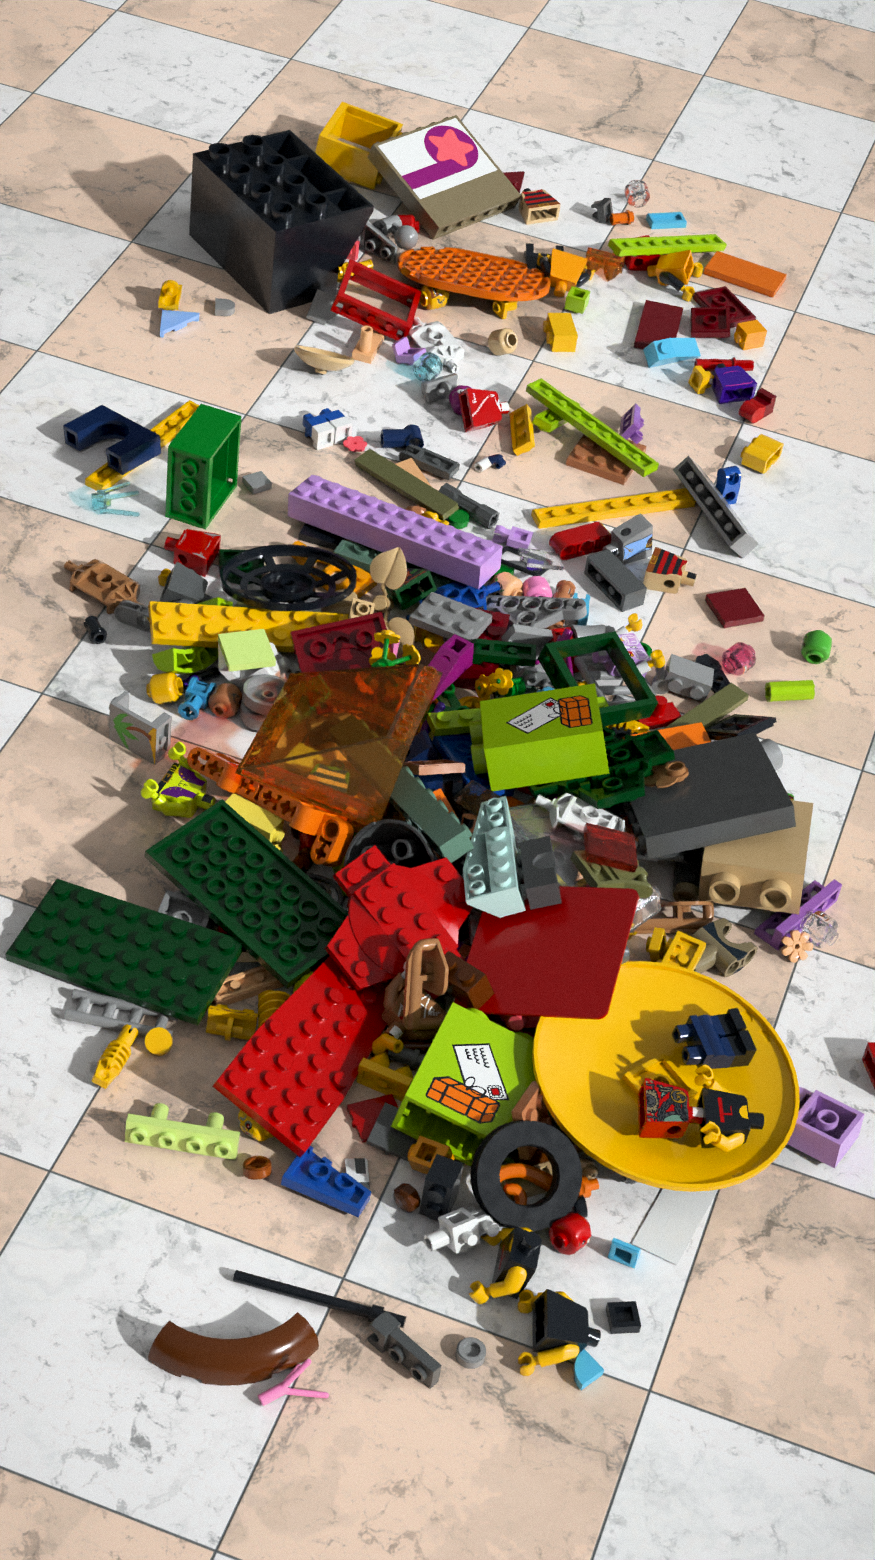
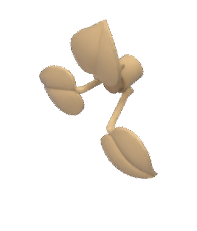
M397 547L380 553L372 560L370 575L375 582L382 583L381 590L383 594L375 596L372 600V603H375L374 611L384 613L387 630L393 631L396 635L400 636L398 653H403V645H413L414 630L409 621L401 617L392 618L388 623V616L394 607V601L388 595L389 593L385 588L387 586L389 589L396 590L403 585L406 579V559L401 548ZM340 589L335 592H342L345 589ZM353 591L344 600L321 608V612L349 614L351 601L353 598H357V594Z

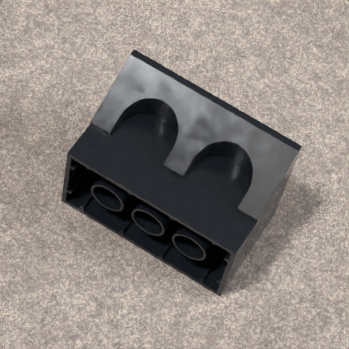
M291 130L262 137L259 135H247L241 142L229 145L214 143L209 146V150L193 153L189 235L269 314L313 302L317 289L335 296L338 269L344 264L373 213L374 206Z

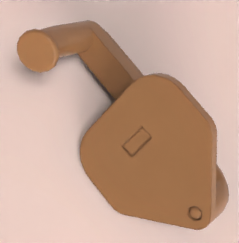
M639 897L630 930L633 933L637 931V934H653L654 927L665 929V933H677V931L695 933L713 921L714 902L679 901L660 903V907L673 908V918L640 919ZM702 906L703 918H683V913L691 912V907Z
M438 938L417 941L406 959L402 1022L404 1028L410 1031L438 1029L445 1018L443 1013H439L435 1017L420 1018L422 988L439 996L444 995L448 987L449 968Z

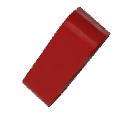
M594 522L555 533L550 538L549 545L562 560H569L602 551L604 546L611 543V534L601 522Z

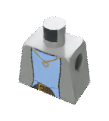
M641 513L612 530L611 543L604 546L603 551L609 549L624 565L652 556L653 525Z

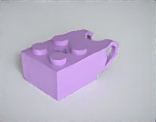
M799 1087L800 1103L798 1118L787 1144L835 1168L859 1137L865 1114L818 1090H815L813 1093Z

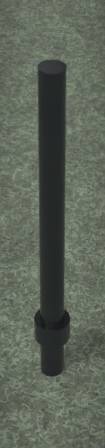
M239 1270L235 1271L233 1282L368 1318V1322H372L380 1314L386 1312L384 1310L385 1307L373 1304L370 1307ZM388 1312L401 1323L400 1327L404 1328L407 1316Z

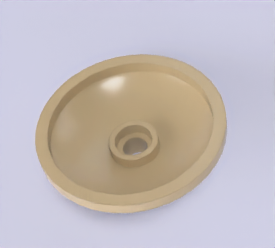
M295 345L294 351L304 363L314 367L315 372L326 374L327 371H340L354 364L355 360L349 356L319 348Z

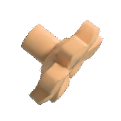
M792 930L790 937L783 936L781 940L786 945L781 949V953L784 956L789 955L788 960L794 963L798 961V958L805 960L808 957L805 951L813 949V944L806 942L809 939V935L806 932L800 934L798 930Z

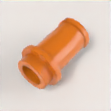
M626 210L625 212L610 214L611 225L624 223L630 225L634 222L633 211Z

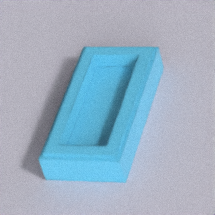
M681 212L648 213L646 215V221L651 229L686 228L687 221Z

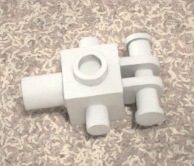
M468 1206L466 1209L462 1207L438 1217L440 1229L424 1235V1242L429 1251L447 1246L457 1254L459 1252H466L471 1247L480 1244V1235L484 1233L490 1237L496 1236L499 1233L500 1227L483 1210H477L474 1206Z

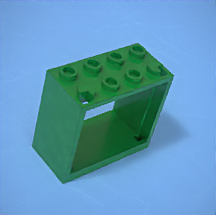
M200 404L168 446L165 517L206 530L237 487L242 416Z

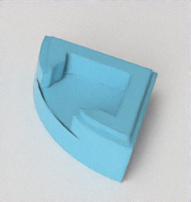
M585 1349L578 1354L574 1364L575 1383L580 1390H583L601 1377L604 1369Z

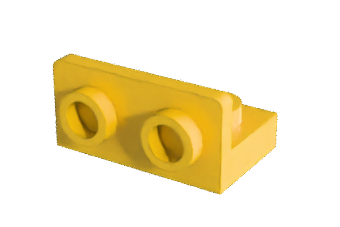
M677 931L674 939L669 938L664 948L666 954L663 960L659 958L657 962L694 971L706 948V942Z

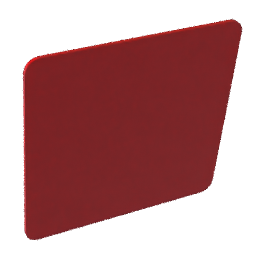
M559 886L561 904L531 910L527 899L524 900L526 911L501 918L482 911L467 963L486 974L494 994L478 1010L484 1014L591 1020L604 1018L609 1012L639 899L637 891L630 888ZM455 998L454 1003L464 1008H469Z

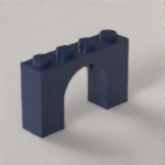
M100 405L63 425L65 444L78 451L104 439H121V441L106 448L108 467L122 475L161 454V440L158 434L104 405Z

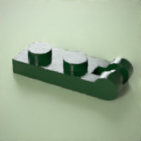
M473 639L471 641L474 644L473 664L491 662L535 667L536 645L486 639Z

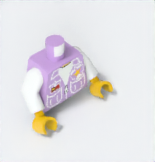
M633 613L628 617L629 624L626 627L622 626L616 633L624 643L641 675L645 678L646 673L651 670V667L662 668L665 665V659L662 651L659 649L651 653L650 659L636 635L629 633L631 630L636 632L642 629V619L638 620L637 614ZM606 650L592 653L594 663H603L610 675L621 677Z

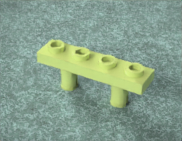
M157 1103L153 1106L150 1117L128 1113L125 1142L236 1160L240 1132L222 1129L224 1117L220 1113H210L206 1126L167 1120L169 1108L163 1103Z

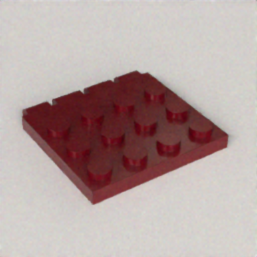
M382 612L290 632L311 713L316 712L318 719L335 716L333 709L337 707L338 714L357 711L358 702H360L362 709L381 705L380 697H383L385 704L401 701V698L398 696L394 699L388 697L386 686L390 681L386 676L379 675L375 679L380 684V689L374 696H371L369 693H361L359 686L355 682L361 671L366 672L368 675L375 673L371 668L372 665L369 663V658L372 656L373 648L380 647L382 649L384 645L374 640V633L387 630ZM389 644L390 652L393 653L392 646ZM394 665V670L399 671L397 665Z

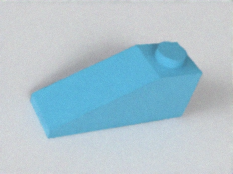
M695 338L662 339L653 341L643 349L649 368L701 356Z

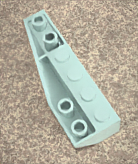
M506 796L491 798L481 803L471 838L474 848L467 852L463 867L467 905L501 918L526 910L520 888L522 884L518 873L517 848Z

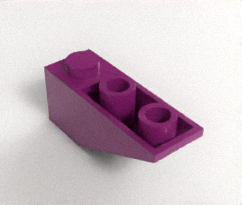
M454 634L439 648L424 671V675L419 679V685L412 689V693L432 703L473 664L474 644Z

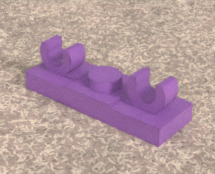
M635 403L621 417L619 435L626 440L630 437L634 443L638 444L643 439V434L639 429L644 426V420L640 415L641 408Z

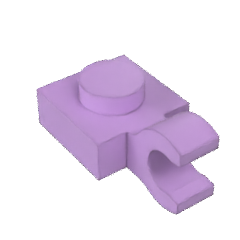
M496 525L494 533L500 535L494 534L492 541L497 544L507 541L506 546L527 552L533 532L514 526L510 530L501 525Z

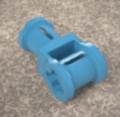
M193 676L185 692V701L178 707L179 714L186 720L196 719L199 715V709L207 707L209 697L217 687V684L213 682L211 684L205 683Z

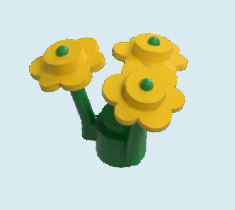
M497 668L495 673L487 677L481 674L479 679L475 681L477 695L483 701L490 700V695L493 692L498 691L500 695L510 697L522 695L526 690L522 677L512 678V672L510 670L503 671L502 668Z

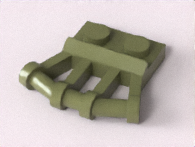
M616 841L601 849L573 851L570 860L590 887L630 888L636 890L641 898H648L653 893L652 886L647 881V871L639 866V861L635 856L626 853Z

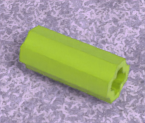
M813 680L766 682L765 697L767 702L811 700L815 696V685Z

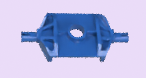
M455 581L437 588L434 593L447 598L453 596L455 598L450 599L473 608L481 607V609L487 610L486 596L500 591V585L496 581L476 589ZM406 615V620L409 621L410 615Z

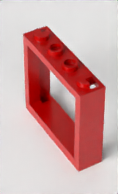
M350 259L342 275L330 311L363 326H370L374 331L398 341L402 337H407L411 329L422 292ZM348 281L356 282L408 306L409 311L406 321L345 294ZM338 302L343 304L342 308L336 306ZM398 330L403 332L402 335L397 334Z

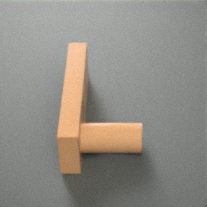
M362 326L360 339L352 352V358L371 364L386 336L374 331L370 326Z

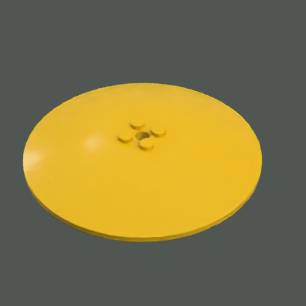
M627 961L620 967L609 1012L604 1018L591 1020L541 1016L537 1024L533 1039L532 1062L534 1076L540 1088V1094L543 1096V1102L562 1131L579 1148L603 1166L639 1183L673 1191L696 1192L727 1188L742 1183L766 1169L780 1155L794 1131L800 1103L799 1085L792 1059L785 1044L767 1019L753 1005L727 986L708 976L665 963ZM738 1008L747 1027L746 1030L749 1031L757 1051L748 1066L712 1069L713 1078L722 1087L735 1094L745 1096L749 1112L763 1113V1129H750L746 1143L729 1152H723L717 1147L702 1148L699 1124L689 1123L683 1137L639 1138L638 1092L645 1078L686 1089L689 1094V1106L697 1107L701 1090L704 1088L703 1085H696L694 1081L695 1077L698 1076L695 1072L697 1066L685 1065L681 1052L688 1045L687 1043H675L672 1036L675 1026L686 1024L689 1016L692 1015L714 1016L726 1014L728 1009Z

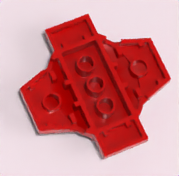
M374 845L333 876L349 897L347 903L348 915L325 947V950L357 991L387 982L395 978L398 973H403V966L410 950L417 941L422 939L438 938L444 955L450 951L463 959L456 950L459 947L458 930L473 907L466 903L464 879L447 857L408 868L396 865L395 863L390 864L377 846ZM425 990L434 1000L439 997Z

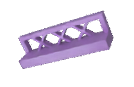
M834 879L824 887L814 880L802 890L801 904L803 906L800 907L799 914L775 912L755 929L754 934L776 950L781 949L785 945L781 942L783 936L790 937L792 930L801 932L819 917V915L814 914L815 912H825L837 901L842 884ZM815 890L816 892H818L815 896L811 898L810 893ZM782 916L788 917L785 921L781 922ZM775 929L773 936H771L765 930Z

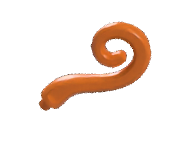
M522 1163L501 1165L499 1174L500 1183L511 1178H521L536 1184L547 1192L550 1189L553 1175L539 1168ZM582 1175L579 1195L588 1198L591 1196V1191L599 1189V1182L597 1178L588 1180L585 1175ZM508 1183L503 1187L505 1194L512 1195L515 1198L516 1204L527 1205L526 1192L519 1184Z

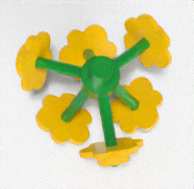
M382 630L380 633H374V640L383 643V648H373L372 656L369 658V663L372 665L371 668L375 673L368 675L366 672L361 671L355 682L359 686L361 693H369L371 696H374L380 689V684L375 679L379 675L386 676L390 681L386 686L388 697L390 699H394L397 696L401 698L405 693L409 692L410 688L415 689L419 685L420 676L417 673L419 668L418 662H420L421 657L414 645L405 644L402 648V657L396 659V655L390 652L388 646L392 643H399L400 636L396 635L393 631ZM406 662L409 670H415L411 676H407L394 670V665Z

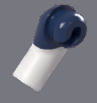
M496 454L484 457L474 467L477 472L481 473L493 464H495L497 469H500L506 465V461L503 459V455Z

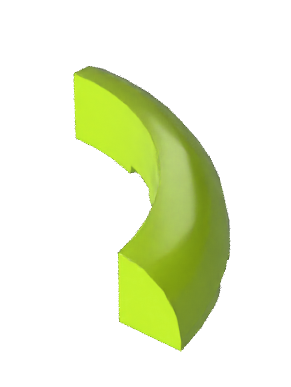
M219 597L198 603L202 605L233 606V602ZM184 646L182 649L171 648L152 654L157 669L163 672L189 674L203 670L213 664L218 659V648Z

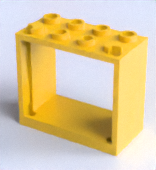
M341 102L319 134L315 153L344 179L374 190L377 184H381L383 176L368 159L370 152L341 142L339 138L371 149L372 145L376 142H382L390 137L401 135L403 124Z

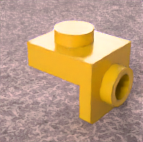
M654 927L652 937L647 938L646 952H649L651 962H657L659 958L663 960L666 954L664 948L667 940L665 929Z

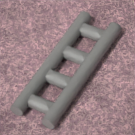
M74 989L72 993V999L79 1001L76 1010L66 1009L64 1015L66 1020L121 1031L122 1027L128 1024L131 1025L129 1033L135 1027L139 1032L138 1035L146 1036L153 1028L161 1027L165 1029L168 1020L178 1021L177 1018L115 997ZM89 1004L105 1006L102 1016L86 1013ZM115 1010L130 1011L129 1021L114 1019ZM142 1014L158 1017L155 1027L139 1024ZM167 1030V1031H169V1033H170L171 1036H172L173 1031Z

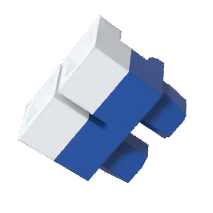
M329 408L321 410L319 415L315 417L311 413L303 416L302 423L305 427V437L310 436L312 438L313 446L316 450L333 446V443L334 445L343 443L352 434L353 423L339 410L331 411Z

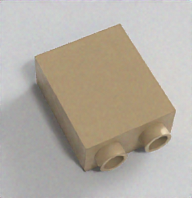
M791 800L794 805L796 827L706 846L702 860L698 901H713L722 905L799 914L813 803Z

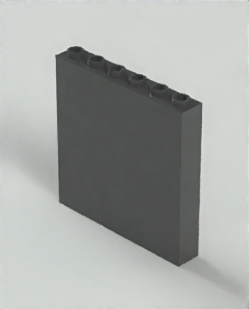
M756 733L673 750L675 760L669 762H683L685 767L688 768L689 775L683 781L666 788L645 786V796L639 797L634 801L622 802L624 812H627L629 824H632L634 836L637 837L640 850H645L648 859L796 827L794 805Z

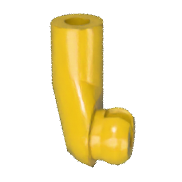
M384 1033L373 1042L371 1052L374 1056L384 1052L388 1053L389 1050L399 1053L403 1049V1042Z

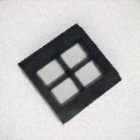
M734 714L705 728L710 740L718 741L750 733L758 734L774 726L773 723L777 721L776 717Z

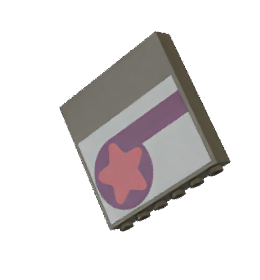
M457 115L446 117L438 122H432L424 127H418L410 132H404L396 137H390L385 141L376 142L372 145L368 155V159L417 221H419L432 240L516 207L521 197V194Z

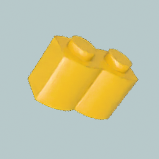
M760 434L757 438L754 437L748 447L745 446L740 456L742 458L741 464L764 474L780 458L784 443Z

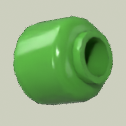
M822 630L806 633L801 647L802 656L812 664H820L828 660L832 647L831 637Z

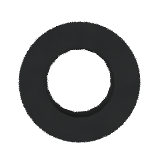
M519 1120L497 1127L482 1140L471 1164V1186L477 1203L495 1222L508 1228L526 1227L532 1231H538L551 1227L555 1221L570 1212L581 1189L582 1168L576 1149L561 1131L542 1122ZM523 1146L536 1147L543 1152L551 1164L553 1174L550 1189L545 1196L536 1203L528 1205L516 1204L509 1199L501 1187L499 1176L502 1162L507 1155L518 1147Z

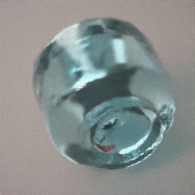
M431 352L423 353L413 364L415 377L423 382L435 379L443 369L441 359Z

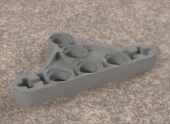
M486 596L488 611L510 615L509 627L516 624L545 629L559 621L579 620L587 615L586 602L578 598Z

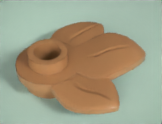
M681 761L652 766L653 775L645 777V786H656V788L672 786L683 781L689 775L688 768Z

